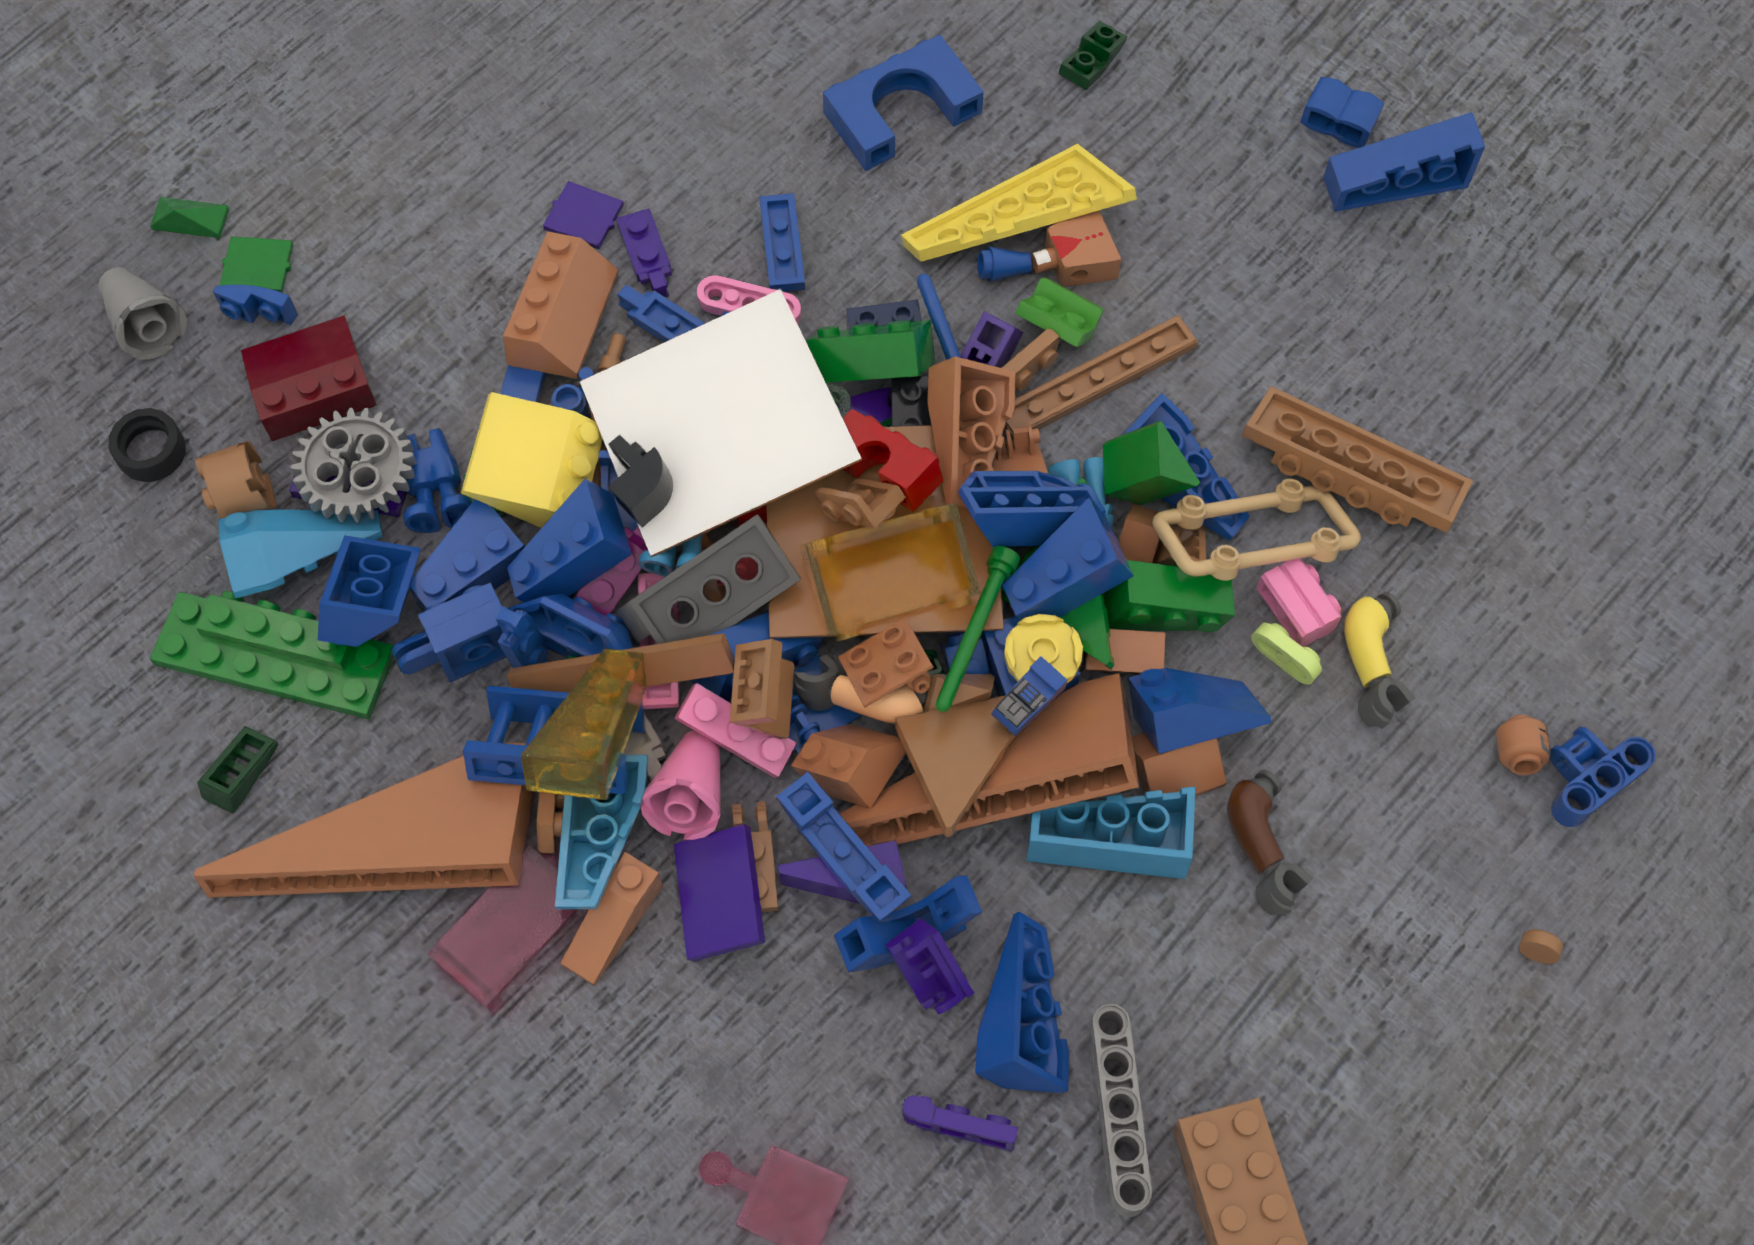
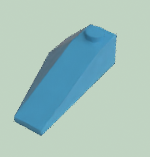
M252 510L245 513L236 512L226 518L218 519L219 541L235 599L278 587L285 583L284 576L301 568L306 573L318 568L316 562L331 554L337 556L344 535L370 540L382 538L378 510H374L375 518L372 520L366 512L361 513L359 523H355L352 514H348L344 522L341 523L336 516V512L329 519H326L321 510L316 512L312 510Z
M625 755L629 782L625 794L565 789L555 896L556 909L598 908L643 803L642 798L647 786L648 755Z

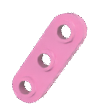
M715 275L706 277L699 283L697 298L700 307L704 311L721 316L724 311L732 312L777 290ZM782 292L797 324H799L801 320L799 300L790 293ZM714 296L721 297L717 301L711 300V298Z

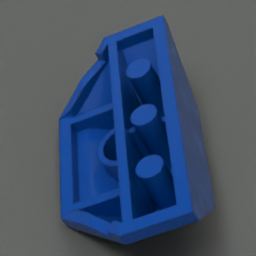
M973 471L958 491L973 520L992 547L1042 545L1089 497L1104 514L1106 513L1105 508L1090 485L1081 482L1076 485L1065 478L1040 471Z
M563 594L548 595L508 608V610L516 612V610L527 612L532 617L548 648L567 659L570 655L582 657L633 648L628 629L622 619L610 613L606 616L594 610L590 603L580 597L571 599ZM639 688L631 689L633 693L639 695Z

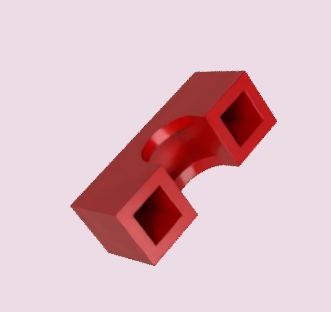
M851 409L842 418L862 458V461L842 469L855 478H859L871 466L885 464L878 471L881 482L898 485L906 496L900 504L913 512L944 481L939 466V458L932 450L926 447L921 449L911 443L902 433L898 431L892 432L881 426L870 415L864 416Z

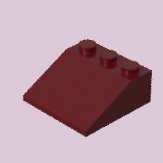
M345 315L241 350L250 390L260 420L271 441L307 430L308 427L321 425L319 420L321 417L328 422L334 421V411H337L341 417H345L349 408H353L354 412L357 413L363 411L364 408L369 409L377 406Z

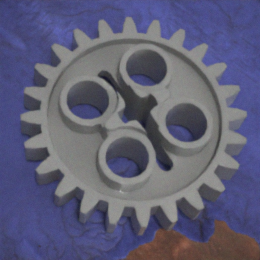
M349 408L347 417L344 418L337 411H334V421L330 423L321 417L319 420L322 428L319 430L308 427L311 439L299 438L298 442L304 451L293 452L292 455L297 463L291 465V470L295 475L293 482L297 490H300L301 498L304 502L309 503L312 511L316 512L321 509L326 519H329L336 512V516L341 523L344 522L348 514H352L355 523H359L361 513L366 512L371 520L375 518L374 509L378 507L387 513L389 510L386 502L391 500L400 503L401 500L397 491L410 490L405 479L415 478L411 467L416 464L414 454L411 453L414 451L411 441L407 440L408 437L405 429H398L394 418L386 421L381 411L372 418L368 408H364L361 415L356 416L353 408ZM346 443L342 448L334 449L337 445ZM377 448H383L378 453L370 454L373 450ZM337 476L333 481L325 482L329 477ZM367 481H374L367 487H361Z

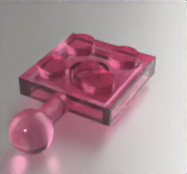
M773 1145L770 1146L757 1177L733 1167L730 1158L719 1151L707 1153L699 1163L700 1177L708 1185L719 1186L726 1182L749 1193L736 1226L776 1245H822L849 1182V1179Z

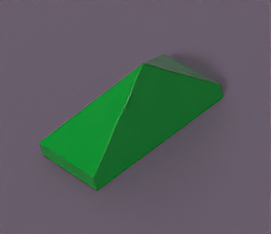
M160 197L150 227L152 230L220 238L229 208L227 205Z

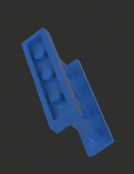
M488 686L486 693L490 717L494 722L486 742L467 740L463 756L468 780L614 794L626 793L629 783L625 754H620L626 732L644 733L645 731L642 699ZM511 721L533 723L525 745L503 744ZM549 725L571 727L564 749L542 747ZM588 728L610 730L604 752L581 751Z

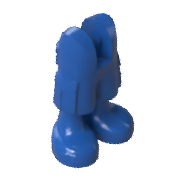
M440 428L429 430L431 447L420 448L415 433L407 436V440L411 441L414 451L411 453L414 454L416 464L411 466L415 478L405 479L410 488L406 492L416 497V504L409 506L405 510L403 519L406 527L414 532L433 533L440 530L441 524L432 495L436 490L440 492L441 496L440 508L443 521L450 528L456 524L473 502L468 496L457 494L456 489L461 483L459 468L455 457L450 452L446 437Z

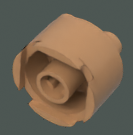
M250 441L238 443L195 459L198 473L205 480L207 488L202 489L204 502L209 510L217 509L219 519L226 518L236 512L274 510L273 508L276 507V498L268 473L263 474L258 465L263 461Z

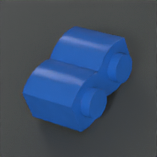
M1320 77L1305 106L1300 122L1313 131L1333 135L1336 139L1349 146L1360 148L1366 145L1380 116L1384 102L1370 92L1352 90L1338 79Z

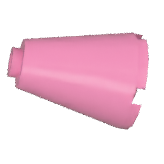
M690 731L683 736L644 791L641 811L650 826L667 836H671L672 831L685 834L683 838L685 840L704 838L715 831L721 816L720 746L696 731Z

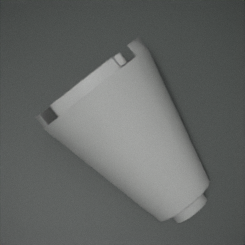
M122 267L112 268L101 276L98 289L115 340L122 351L133 355L134 358L139 360L155 359L174 348L172 343L178 335L182 339L186 331L187 318L183 308L176 300Z

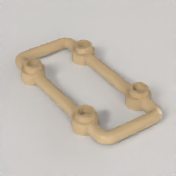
M1295 479L1283 480L1282 483L1276 486L1275 492L1206 504L1198 496L1187 495L1177 503L1176 509L1158 512L1152 521L1155 532L1183 573L1194 577L1211 574L1219 580L1234 579L1239 569L1312 557L1320 562H1332L1337 558L1339 551L1353 549L1361 541L1359 530L1331 492H1321L1314 486L1303 487ZM1316 500L1322 505L1343 536H1339L1331 528H1320L1317 532H1314L1309 542L1240 554L1232 546L1221 545L1211 553L1210 559L1194 561L1170 525L1178 524L1185 529L1193 530L1200 528L1203 525L1204 519L1273 507L1284 512L1294 513L1301 509L1303 502Z

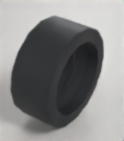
M145 408L136 409L124 415L114 424L109 434L108 449L123 473L134 480L151 482L171 475L181 465L186 454V441L173 418L161 410ZM148 430L166 432L168 442L157 456L141 461L132 460L128 457L126 453L127 448L137 435Z

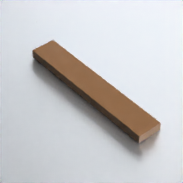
M1177 315L1015 398V408L1012 417L1006 420L1004 430L1009 429L1011 440H1013L1012 429L1031 426V429H1041L1197 348L1198 341L1180 316Z
M721 633L510 668L506 677L512 688L599 695L734 673L735 657L725 634Z

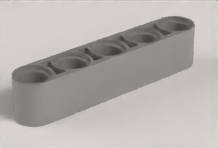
M1106 1004L1096 1010L1090 1024L1089 1035L1109 1200L1116 1213L1123 1217L1131 1218L1138 1216L1148 1205L1152 1197V1186L1130 1018L1121 1006ZM1106 1018L1112 1019L1119 1025L1120 1032L1115 1035H1108L1100 1029L1099 1022ZM1110 1059L1120 1061L1124 1065L1125 1074L1119 1077L1108 1074L1105 1070L1104 1062ZM1116 1100L1125 1102L1130 1108V1116L1124 1119L1115 1117L1110 1112L1109 1104ZM1121 1142L1130 1144L1135 1149L1136 1158L1129 1162L1119 1159L1115 1154L1114 1146ZM1124 1185H1133L1140 1191L1141 1202L1136 1205L1125 1203L1120 1196V1188Z

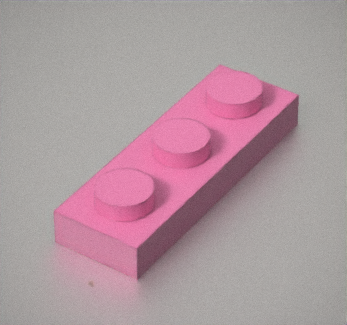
M698 683L694 684L674 719L773 778L779 777L797 743L789 738L779 739L730 723L731 703Z

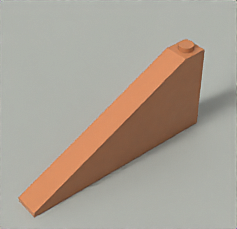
M1117 673L1081 682L1059 694L1009 744L997 768L980 788V793L974 803L955 826V831L1139 788L1130 709L1120 674ZM916 772L883 789L871 809L856 804L839 813L866 846L895 840L897 844L944 834Z
M508 742L506 744L525 745L526 743ZM461 756L195 869L194 878L208 898L519 885L534 786L468 780L464 756Z

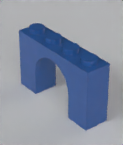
M940 34L929 40L919 42L915 47L901 54L892 55L885 62L872 68L864 69L858 75L842 83L833 84L828 90L823 92V112L865 171L895 157V135L875 109L876 104L889 93L899 90H914L927 95L936 103L953 127L982 113L984 91Z

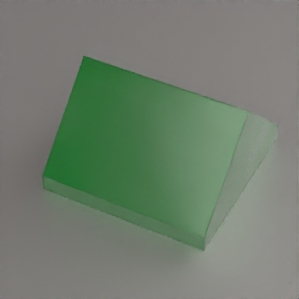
M1161 420L1110 439L1102 445L1104 491L1106 496L1144 505L1196 487L1200 483Z

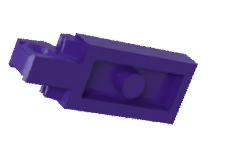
M650 208L617 217V226L637 281L641 284L649 282L652 291H656L664 297H669L665 277L672 275L671 265Z

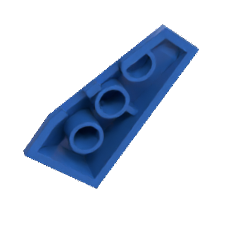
M1163 393L1119 435L1121 436L1160 420L1162 421L1200 481L1196 487L1161 498L1175 508L1177 503L1187 495L1198 496L1205 504L1238 498L1228 480L1219 477L1211 465L1210 460L1213 456L1208 448L1201 449L1191 432L1195 428L1189 418ZM1248 512L1207 518L1204 519L1203 525L1229 541L1240 530L1250 515Z

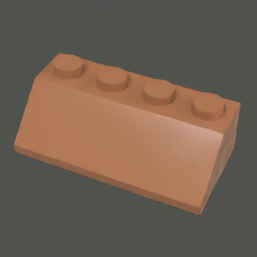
M547 231L503 334L507 365L578 379L579 370L583 366L618 277V269L582 238Z

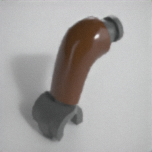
M1261 770L1253 779L1241 780L1235 785L1227 804L1228 819L1241 848L1258 875L1262 873L1266 875L1260 880L1256 888V897L1259 905L1270 915L1279 914L1286 916L1292 911L1294 894L1286 888L1284 883L1295 893H1298L1313 878L1298 865L1281 863L1285 857L1271 831L1268 818L1273 809L1272 799L1281 791L1282 786L1279 779L1273 773Z

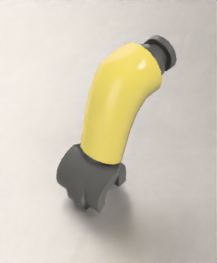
M1383 592L1374 599L1366 596L1360 598L1352 605L1344 621L1345 639L1353 665L1363 687H1370V690L1359 700V715L1368 727L1377 726L1381 729L1390 723V719L1393 718L1394 709L1399 711L1415 699L1411 691L1402 682L1390 677L1392 673L1385 655L1382 637L1389 628L1390 620L1400 615L1401 606L1397 598L1389 592Z

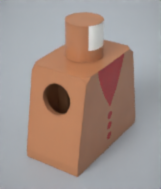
M1095 211L1051 225L1046 231L1045 249L1031 253V262L1037 274L1054 269L1060 284L1066 287L1118 279L1121 257L1100 211Z

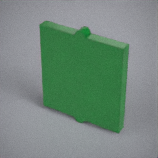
M231 236L226 258L222 259L224 268L219 286L251 285L283 293L287 272L291 271L289 262L293 248L292 240Z

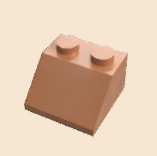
M848 724L812 733L791 766L800 776L808 771L828 796L871 809L906 751L900 738L897 736Z

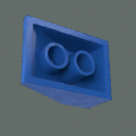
M1169 668L1148 669L1140 675L1128 678L1134 718L1159 754L1271 723V716L1242 681Z

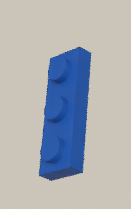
M794 193L759 196L769 287L774 290L781 289L782 292L806 290Z

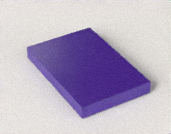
M742 824L710 833L704 838L675 843L674 852L687 960L695 962L765 943L751 827Z

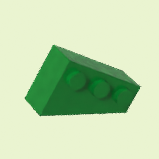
M931 319L913 322L909 320L894 321L888 323V325L875 326L874 323L854 325L852 329L840 331L839 326H826L818 328L816 334L806 339V343L825 383L914 377L921 375L936 363Z
M1127 560L1134 576L1103 593L1110 629L1133 631L1199 630L1201 632H1215L1235 616L1232 580H1219L1211 574L1196 577L1183 573L1177 566Z

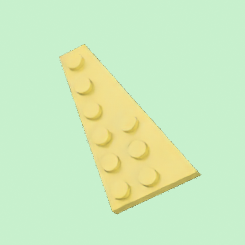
M1076 144L901 235L903 246L922 262L1137 200L1136 190L1130 183L1079 144Z

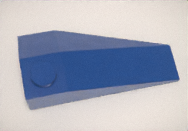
M1021 912L1013 914L978 1031L975 1074L1003 1089L1064 1093L1068 1091L1069 1049L1067 1039H1060L1056 1017L1062 1015L1060 1002L1053 1000L1049 979H1052L1055 973L1046 927Z

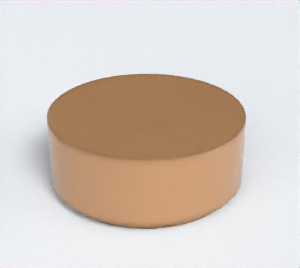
M1531 929L1523 933L1519 950L1525 957L1543 964H1554L1560 960L1563 943L1552 933Z

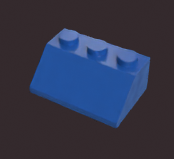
M344 535L319 603L318 641L358 647L399 623L421 548Z

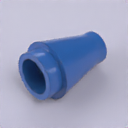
M988 246L986 250H979L978 276L980 279H987L988 282L1019 274H1029L1031 271L1030 253Z

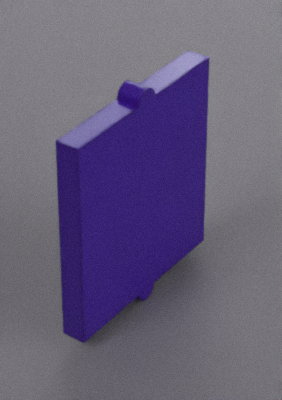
M568 181L558 200L552 202L553 209L544 222L543 228L553 233L582 238L593 248L599 249L609 230L615 228L614 221L624 203L620 199Z

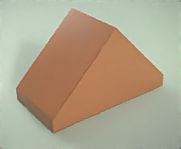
M1135 504L1132 505L1118 542L1126 560L1153 563L1160 542V538L1152 526L1153 517L1158 513L1157 511Z

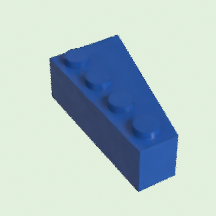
M1470 112L1329 157L1323 179L1335 212L1469 187L1485 149V144L1474 115Z

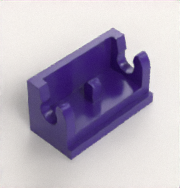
M920 918L885 944L918 1002L925 1010L935 1005L934 1009L937 1014H942L950 1010L965 997L969 998L974 994L939 931Z

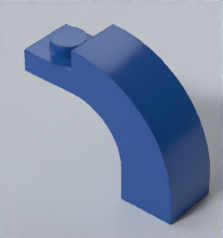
M955 876L924 899L892 912L880 923L873 916L858 917L837 932L834 937L848 972L868 970L895 963L885 944L920 918L939 931L946 942L967 929L965 924L981 914L982 910L968 876Z

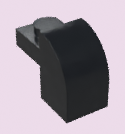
M619 434L608 445L626 471L611 483L608 488L618 504L643 528L668 504L673 492L672 475L655 447L646 453L636 441L630 445Z

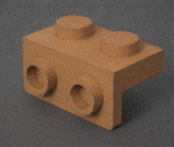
M856 478L844 491L820 487L815 492L822 502L820 505L822 511L831 520L875 529L882 521L892 517L897 510V506L906 498L898 485Z

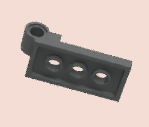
M757 514L630 600L616 612L638 643L650 635L657 644L703 637L733 626L802 578L759 514ZM744 557L752 558L758 564V573L751 580H745L737 573V564ZM718 579L724 583L726 595L721 601H712L707 598L705 585L709 580ZM678 601H686L692 605L694 616L690 622L681 623L674 618L673 607Z

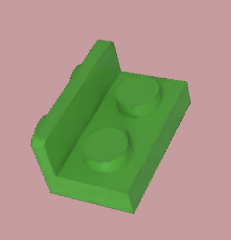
M1044 277L1039 280L1033 295L1020 301L1015 314L1044 330L1051 328L1060 336L1059 338L1079 347L1091 340L1104 309Z

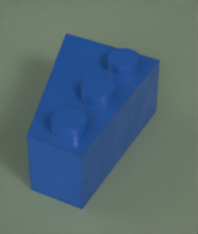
M586 478L581 482L507 567L516 599L527 602L555 594H563L569 597L632 555L613 494Z
M1089 497L1002 585L1016 617L1020 620L1037 614L1055 615L1060 618L1134 575L1106 515Z
M475 499L412 578L410 590L416 603L425 612L432 604L450 601L461 596L465 590L473 586H483L491 582L493 589H497L510 580L507 567L524 549V545L492 506Z
M769 612L711 635L724 633L735 657L737 644L770 639ZM824 637L778 638L774 640L782 642L781 658L793 662L795 667L799 664L802 665L810 662L818 655V649ZM734 673L690 680L693 685L698 683L731 703Z

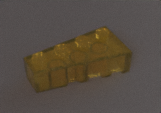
M604 649L521 754L526 790L607 800L647 688L643 653Z

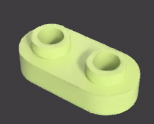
M1262 623L1251 635V640L1255 647L1297 681L1310 685L1321 674L1322 667L1317 653L1309 647H1302L1291 639L1289 633L1277 623Z

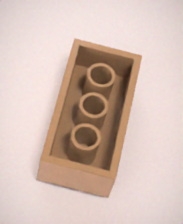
M1259 1098L1178 1119L1172 1131L1208 1245H1308Z

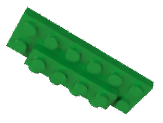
M223 591L221 597L210 594L208 599L178 592L150 656V660L154 665L370 720L394 658L392 653L393 645L371 639L358 647L318 641V621L308 611L295 609L293 614L280 612L279 606L266 600H259L257 605L244 603L243 597L235 599L233 592Z

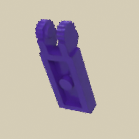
M913 1094L910 1097L908 1096L907 1099H904V1103H902V1111L904 1112L902 1116H904V1121H907V1124H911V1126L916 1125V1128L1010 1152L1014 1150L1018 1127L1010 1126L1011 1120L1005 1117L989 1114L986 1119L970 1116L969 1109L952 1104H947L945 1109L935 1107L930 1097H918V1094L916 1096Z

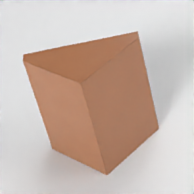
M1145 733L1133 736L1137 776L1145 793L1162 790V793L1180 792L1181 788L1195 787V796L1226 785L1217 738L1159 754Z

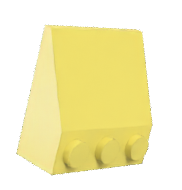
M491 392L488 394L461 493L542 528L585 478L592 482L603 441L596 421L572 410Z

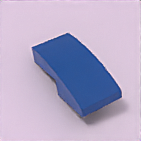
M251 285L216 286L213 290L220 305L219 309L233 320L241 318L253 324L260 314L269 321L277 322L279 320L291 326L298 316L290 296L279 291Z

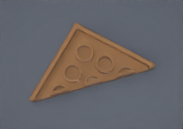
M1005 696L952 706L949 711L944 713L933 710L895 719L897 734L945 837L952 836L955 826L961 817L968 812L979 795L980 788L986 779L991 777L1004 757L1005 750L1017 737L991 715L992 711Z

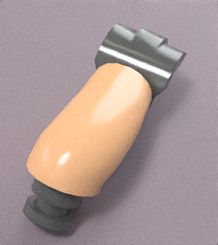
M827 654L819 658L822 674L813 676L803 672H795L793 678L796 694L800 697L802 704L810 710H827L837 705L891 724H895L896 718L923 713L922 706L925 705L928 690L924 693H917L910 690L908 685L905 684L864 708L849 677L838 675L836 663Z

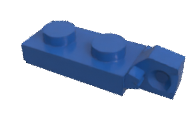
M626 284L617 294L619 306L628 311L627 317L634 324L662 342H667L706 324L656 291L652 293L646 291L642 295Z
M503 606L496 617V621L503 631L498 644L512 667L546 663L549 648L532 617L525 611L516 610V612H513Z

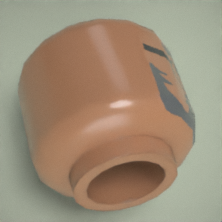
M1520 714L1512 716L1497 729L1496 742L1499 761L1517 775L1535 774L1550 760L1549 734L1543 722L1528 715Z

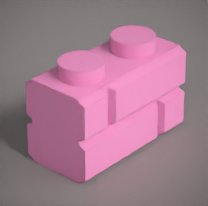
M1300 558L1286 561L1281 566L1265 572L1260 577L1256 589L1281 626L1289 633L1290 638L1304 647L1313 643L1316 639L1332 633L1337 628L1341 619V607L1337 599L1331 594L1326 595L1319 585L1320 578L1316 569L1311 564L1305 565Z

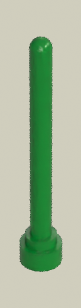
M995 546L990 551L986 561L989 576L936 700L935 706L939 712L944 713L950 710L1003 581L1009 579V576L1017 570L1020 556L1010 548Z

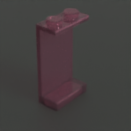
M531 846L522 853L519 885L491 886L427 953L438 968L492 1015L504 1004L499 995L579 910L555 908L559 862L550 853L539 854Z

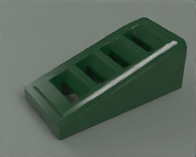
M244 726L197 782L201 797L209 803L234 813L242 804L275 752L278 742ZM245 745L252 746L259 751L257 754H254L244 749ZM239 758L243 761L248 762V765L245 766L241 763L236 762V759ZM231 772L238 777L234 779L228 776L227 773Z

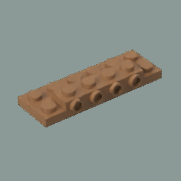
M1272 386L1251 416L1242 434L1243 437L1254 441L1257 445L1275 451L1271 463L1277 465L1283 474L1288 476L1298 475L1312 482L1317 490L1321 492L1332 491L1346 498L1352 507H1366L1380 514L1386 523L1392 525L1401 524L1407 527L1411 518L1414 517L1423 521L1428 526L1447 533L1473 480Z

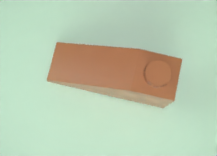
M625 852L613 870L598 908L588 910L561 961V965L595 986L663 888L659 872Z

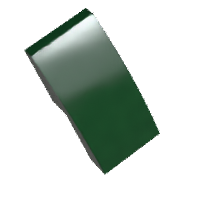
M1098 21L1082 36L1079 47L1061 63L1058 74L1087 90L1119 53L1127 40V36L1115 30L1112 26Z

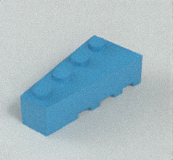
M1195 787L1181 788L1180 792L1162 793V790L1149 791L1144 796L1122 798V795L1106 796L1105 800L1090 802L1084 800L1031 813L1026 861L1186 879L1193 855Z

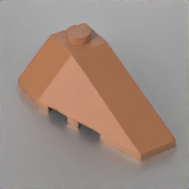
M956 356L929 367L928 409L937 457L940 461L939 466L944 480L942 485L947 506L967 509L958 493L961 485L973 471H994L992 464L996 451L1002 448L1005 439L1002 436L1006 420L1011 419L1015 408L1014 371Z

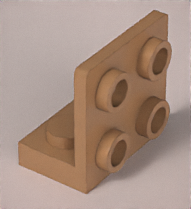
M767 639L736 645L730 723L779 739L789 737L794 663L781 658L782 642Z

